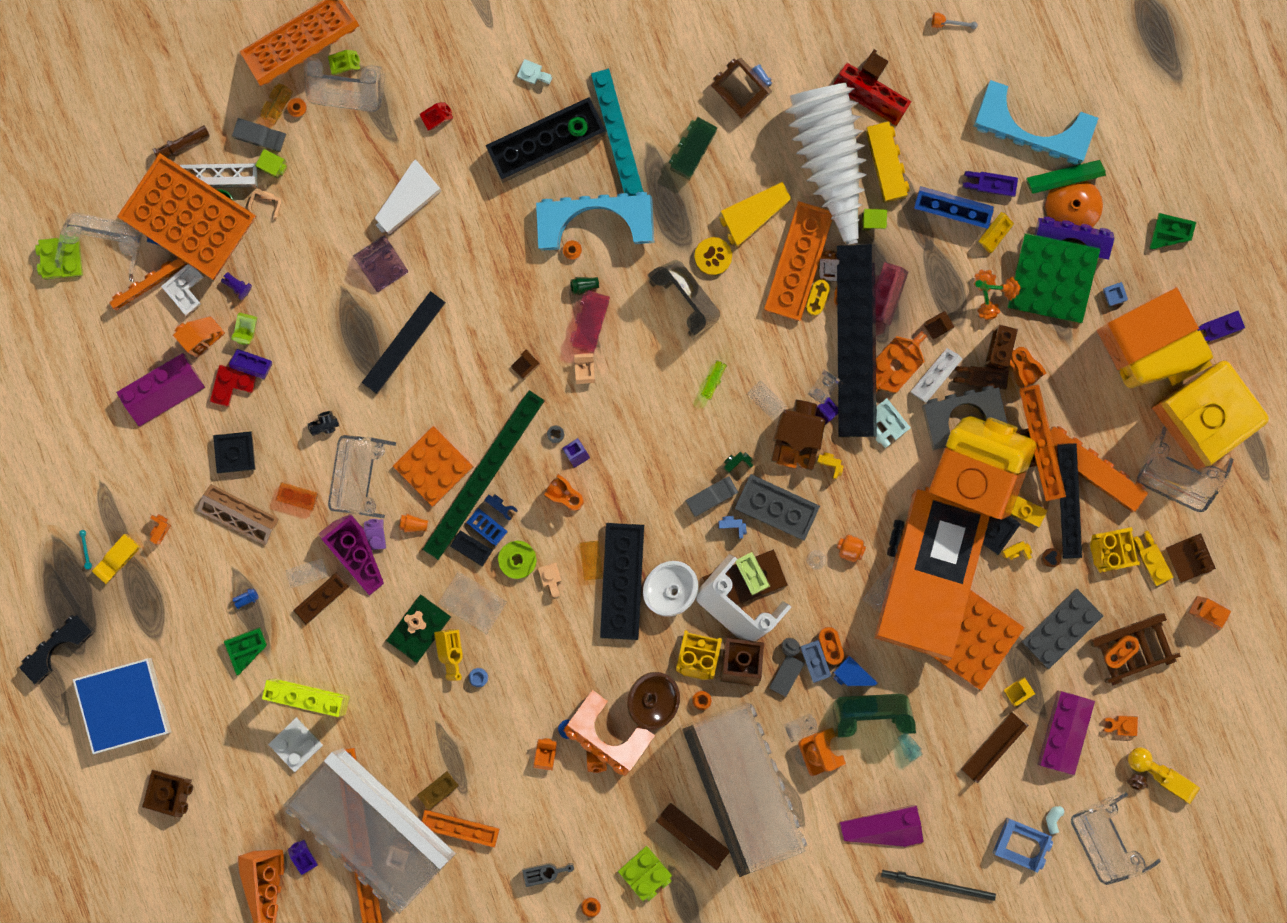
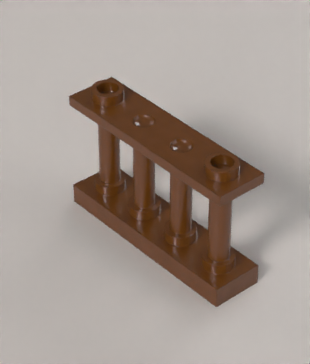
M1165 613L1154 615L1089 640L1092 647L1101 649L1104 657L1106 651L1109 650L1108 642L1116 640L1117 643L1122 637L1133 633L1134 636H1137L1147 664L1139 667L1135 666L1134 660L1131 657L1126 662L1129 670L1118 674L1116 668H1111L1107 665L1111 677L1104 679L1105 683H1111L1113 686L1122 683V678L1162 663L1170 665L1177 662L1176 658L1181 657L1180 653H1171L1162 629V622L1167 620ZM1150 626L1155 630L1165 656L1155 661L1144 636V629Z

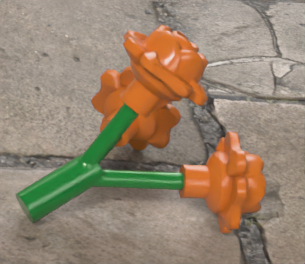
M980 269L979 274L976 273L974 276V285L980 291L983 290L985 299L984 304L980 305L981 308L977 309L980 318L993 320L1000 313L999 305L989 301L987 291L996 289L1005 292L1004 296L1008 300H1012V298H1016L1019 295L1020 285L1014 277L1007 279L1006 284L998 286L995 283L996 275L992 274L991 270L985 271Z

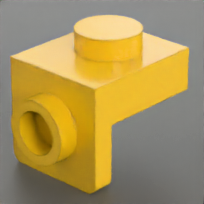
M823 452V455H818L816 463L834 467L832 479H837L838 476L842 475L844 465H841L842 460L836 459L834 454Z

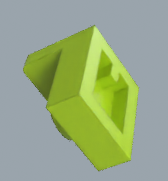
M344 50L328 56L332 75L360 69V58L356 51Z

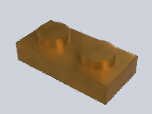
M446 771L417 796L426 808L430 810L455 790L459 784Z

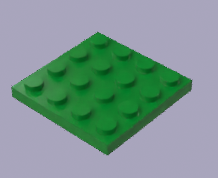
M1024 233L1014 279L1020 285L1019 295L1009 300L1007 307L1083 323L1100 248Z

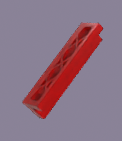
M848 62L833 84L846 83L847 87L854 88L848 93L849 98L859 102V104L895 126L898 125L912 102ZM846 70L854 74V76L846 73ZM880 91L886 93L887 96L881 94ZM896 101H899L900 103L904 104L905 106L903 107V106L899 105Z

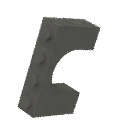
M992 385L983 387L982 392L975 393V390L963 392L964 396L960 397L952 394L945 396V400L938 401L937 398L928 400L927 404H924L922 408L932 450L947 447L945 445L950 434L949 416L952 410L959 405L974 406L981 412L984 421L992 417L1007 423L999 388L994 389Z

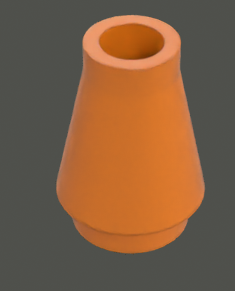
M406 513V515H401L399 530H404V532H426L428 520H423Z

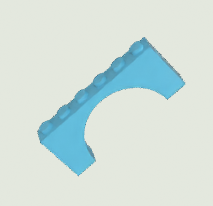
M992 80L989 81L973 125L977 127L978 131L988 133L989 131L994 133L997 138L1011 139L1014 144L1020 146L1026 144L1037 152H1042L1043 150L1048 152L1051 157L1065 158L1068 163L1074 165L1081 164L1084 161L1099 118L1080 112L1073 125L1058 135L1049 137L1032 135L1022 130L1010 116L1006 101L1008 86Z
M638 192L636 196H628L627 193L617 194V197L610 198L609 195H598L596 199H590V196H581L579 200H572L570 197L560 198V201L542 199L541 202L536 203L538 248L541 251L559 250L562 234L569 222L577 215L592 209H605L620 215L629 225L635 244L655 243L653 202L651 195H647V192Z

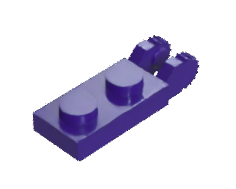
M965 171L964 173L965 177L979 178L978 184L963 183L962 187L965 189L1009 197L1016 196L1017 177L987 172Z
M1238 310L1203 323L1197 330H1204L1206 335L1204 339L1210 342L1242 330L1245 326Z

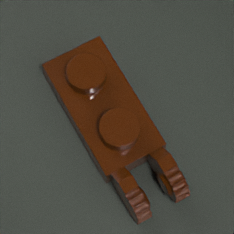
M956 366L954 369L957 372H969V379L956 377L953 379V383L968 384V386L976 387L993 385V388L1007 389L1009 370L976 366Z

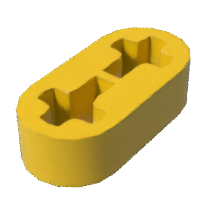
M818 280L812 286L806 304V310L812 316L819 315L824 308L830 289L829 284L824 280ZM820 284H823V288L826 289V292L822 291L820 297H818V289L815 288L816 286H820ZM815 299H818L817 306L820 307V310L817 309L813 312L812 307L809 306L814 304Z

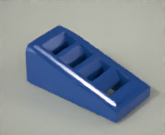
M479 508L466 522L495 546L508 533L507 530ZM481 514L483 516L482 519L475 525L473 522ZM487 519L489 522L481 530L479 527ZM493 524L494 528L487 535L485 532ZM499 529V534L493 540L491 536Z

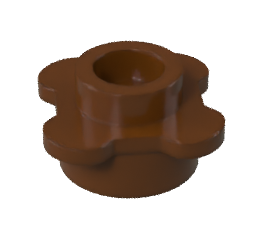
M1133 774L1130 780H1127L1130 787L1135 790L1141 791L1148 787V784H1146L1147 779L1141 775Z

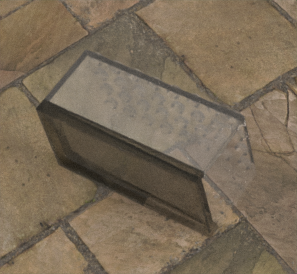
M746 701L681 726L739 877L806 852L804 847L808 846L804 835L800 830H797L800 827L797 817L793 812H790L793 809L791 801L786 794H783V791L786 790L784 783L779 776H776V773L779 772L777 765L772 758H769L768 754L772 752L768 742L761 737L765 735L762 726L754 719V717H757L755 708Z

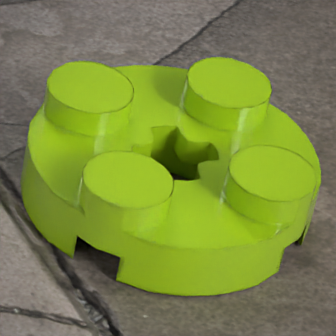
M519 540L509 542L503 546L498 556L502 572L513 579L527 577L533 572L537 563L536 553L528 543ZM520 554L523 562L514 565L512 557Z

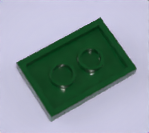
M421 594L405 616L413 615L416 611L422 612L423 622L426 623L425 629H418L414 633H410L408 631V624L404 621L403 617L386 640L416 663L420 661L434 642V632L442 631L451 619L449 614Z

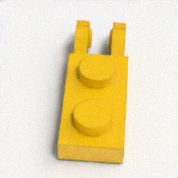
M1147 530L1144 532V537L1149 547L1144 549L1138 536L1133 537V540L1154 585L1158 586L1174 577L1157 544L1154 543L1151 534Z

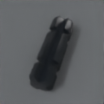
M896 519L894 521V530H892L889 542L890 547L887 551L888 556H896L903 533L901 531L905 524L902 520Z

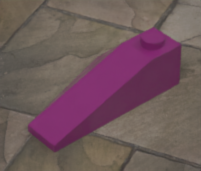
M352 514L333 521L318 533L322 541L368 595H371L384 584L364 529Z

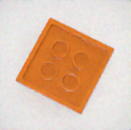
M434 426L393 465L432 507L474 467Z

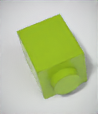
M263 149L255 165L257 169L277 179L280 175L283 176L287 169L285 159Z

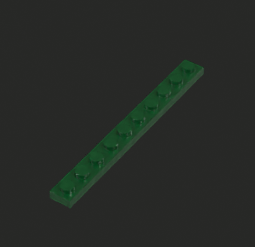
M530 390L527 392L422 550L437 560L441 558L545 402L544 399Z

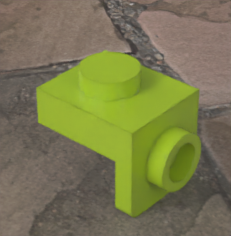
M239 312L231 340L242 345L250 344L254 338L257 317Z

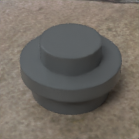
M786 638L782 642L781 649L786 656H794L799 653L800 645L795 639Z

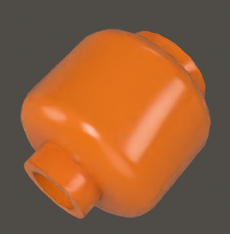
M849 534L844 539L840 538L836 548L839 549V557L850 562H856L862 559L866 546H864L862 539Z

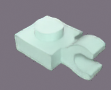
M524 59L517 78L534 85L537 80L550 85L552 75L541 72V65Z

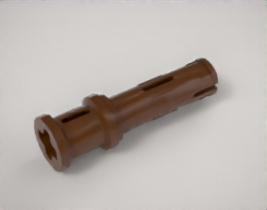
M205 125L173 142L168 140L167 144L152 150L156 157L159 153L167 158L177 156L179 151L210 136Z

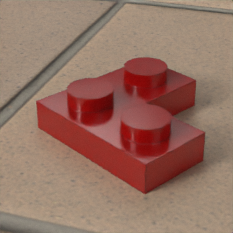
M219 365L210 402L229 407L234 389L253 393L257 377Z

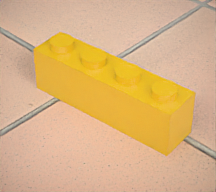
M889 121L866 127L865 131L883 202L887 203L906 198L910 188L908 181H904L903 178L905 169L903 163L899 162V146L894 143L893 137H896L894 127L890 126Z

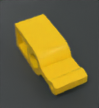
M124 534L106 553L92 572L107 584L138 552L141 546L128 534Z
M459 629L434 632L439 661L445 664L446 667L445 678L448 681L461 680L462 675L459 673L458 663L461 662L463 653Z

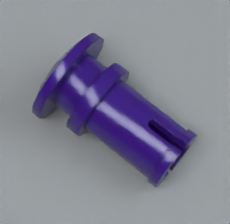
M229 272L223 276L225 279H221V282L234 290L236 295L239 294L238 299L243 300L252 288L250 283L245 285L244 281H239Z

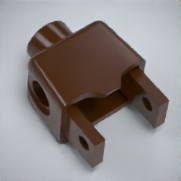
M796 399L793 411L788 409L782 411L773 437L775 445L771 462L777 463L781 444L784 443L790 445L791 449L801 451L804 448L811 450L806 470H813L817 451L821 450L825 420L822 417L815 416L817 404Z

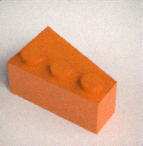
M209 316L187 322L186 324L181 323L175 328L173 336L189 354L197 358L220 339L225 332Z

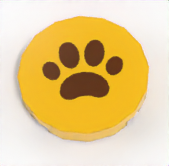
M710 237L704 239L695 250L694 259L696 266L707 275L722 274L729 268L732 262L730 246L720 238Z

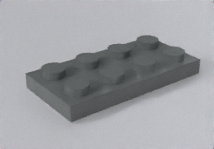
M750 474L735 510L805 541L820 505Z
M1076 588L1021 642L1047 669H1050L1103 615Z

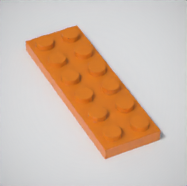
M798 201L766 301L765 311L801 321L832 223V215L829 210Z

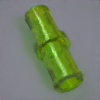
M716 360L711 374L706 378L707 382L700 394L702 397L705 396L706 399H712L727 367L725 363L722 364L721 361Z

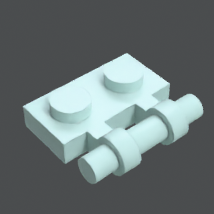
M887 398L877 405V423L880 421L887 430L882 433L877 427V437L875 440L886 448L891 444L887 439L890 434L896 440L911 427Z

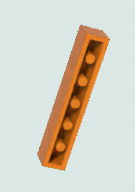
M1053 426L1050 428L1057 460V444L1077 443L1078 475L1129 511L1136 512L1148 495L1144 485L1137 481L1136 483L1132 482L1127 473L1122 470L1118 472L1113 468L1114 464L1106 459L1103 461L1098 458L1099 454L1091 448L1088 450L1082 446L1083 443L1075 437L1072 439L1067 436V431L1062 427L1057 426L1056 428Z

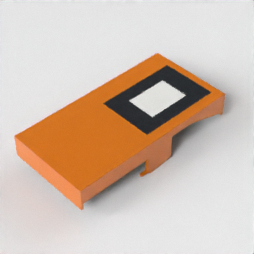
M925 486V491L917 489L911 495L912 499L901 541L898 545L874 638L949 661L953 658L990 516L928 492L930 487Z

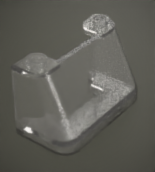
M308 57L304 61L305 94L310 103L375 112L381 107L385 83V74L382 67L366 66L361 72L360 79L323 74V64L317 58Z

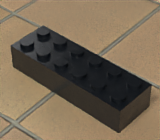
M590 97L485 146L502 183L605 136L606 130ZM575 117H581L587 123L586 133L579 137L573 136L568 129L570 120ZM576 124V125L574 126V129H575V130H580V129H581V125H580V124Z

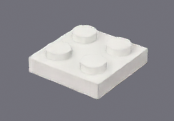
M297 717L268 744L294 772L323 746Z

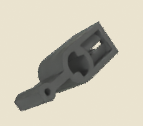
M237 118L232 137L259 147L281 152L286 133Z
M728 476L685 501L694 517L737 494L738 491Z
M545 863L523 868L526 887L551 882L556 879L557 874L560 872H572L574 864L568 863L566 866L557 868L553 863ZM547 867L554 870L552 877L545 876L544 872H546Z

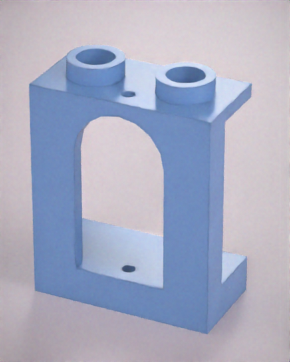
M1006 818L993 854L1038 873L1039 869L1042 870L1045 865L1046 859H1044L1046 851L1049 852L1052 848V836ZM1015 831L1036 840L1040 845L1039 854L1034 858H1028L1006 849L1012 832Z

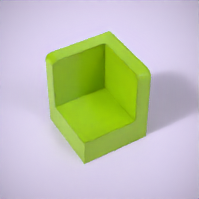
M863 210L862 230L886 229L887 210Z

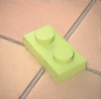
M753 552L735 561L752 595L770 587Z

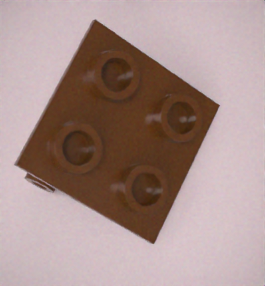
M1201 533L1166 547L1180 583L1216 569Z

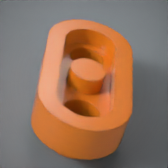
M832 627L823 628L819 633V641L824 657L829 664H839L844 658V652L838 632ZM826 633H830L832 635V638L830 640L825 639ZM833 651L837 653L835 659H832L830 656Z
M1130 635L1122 637L1106 651L1104 655L1105 663L1111 668L1121 667L1138 652V640ZM1127 642L1131 643L1130 648L1125 647ZM1115 654L1116 660L1111 661V656Z

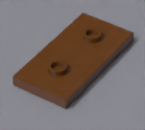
M774 549L755 556L770 587L755 595L751 594L737 564L732 565L725 573L732 581V589L726 596L736 605L788 585ZM711 574L702 577L704 582L710 577Z

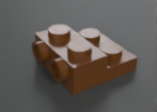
M151 770L142 807L174 817H183V814H186L188 811L187 797L193 791L192 779L158 770Z

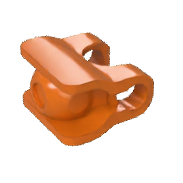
M1018 347L1013 350L1009 366L1013 371L1014 380L1019 388L1030 386L1046 374L1040 362L1033 359L1026 348ZM1016 354L1021 357V362L1016 359Z
M559 474L552 480L544 493V496L552 502L563 504L573 511L580 510L584 505L582 495L573 489L570 483ZM573 496L579 498V503L574 506L569 502Z
M833 728L822 730L799 740L798 745L811 776L825 771L830 772L846 764L843 755L836 756L831 751V739L836 737Z

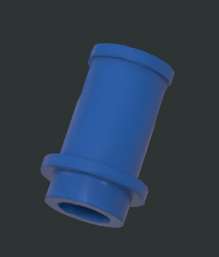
M249 588L247 592L234 597L233 602H236L234 603L237 609H240V607L251 602L255 603L259 596L254 588Z

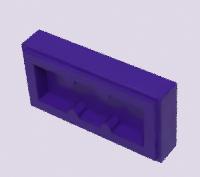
M236 349L229 363L230 368L264 380L273 365L271 360L240 349Z

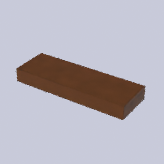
M336 572L293 611L307 625L350 586Z

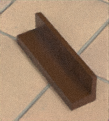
M1011 712L961 770L974 782L979 783L1029 725Z
M672 803L666 807L656 820L658 824L716 871L730 853L728 848Z

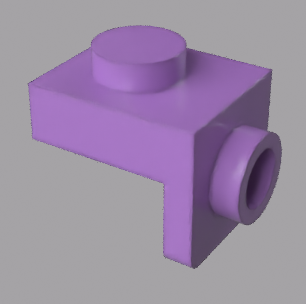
M383 519L365 521L364 532L371 550L385 549L386 540Z

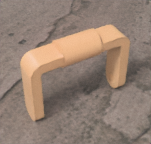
M253 191L247 210L251 211L255 196H261L263 199L278 202L273 219H277L282 200L266 191Z

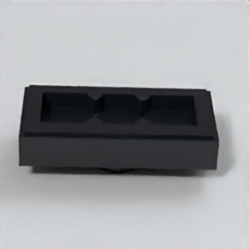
M461 530L450 545V547L482 567L493 551Z

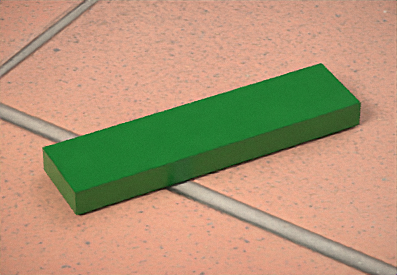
M1096 160L1027 177L1026 180L1031 193L1034 194L1106 176V170L1101 161Z

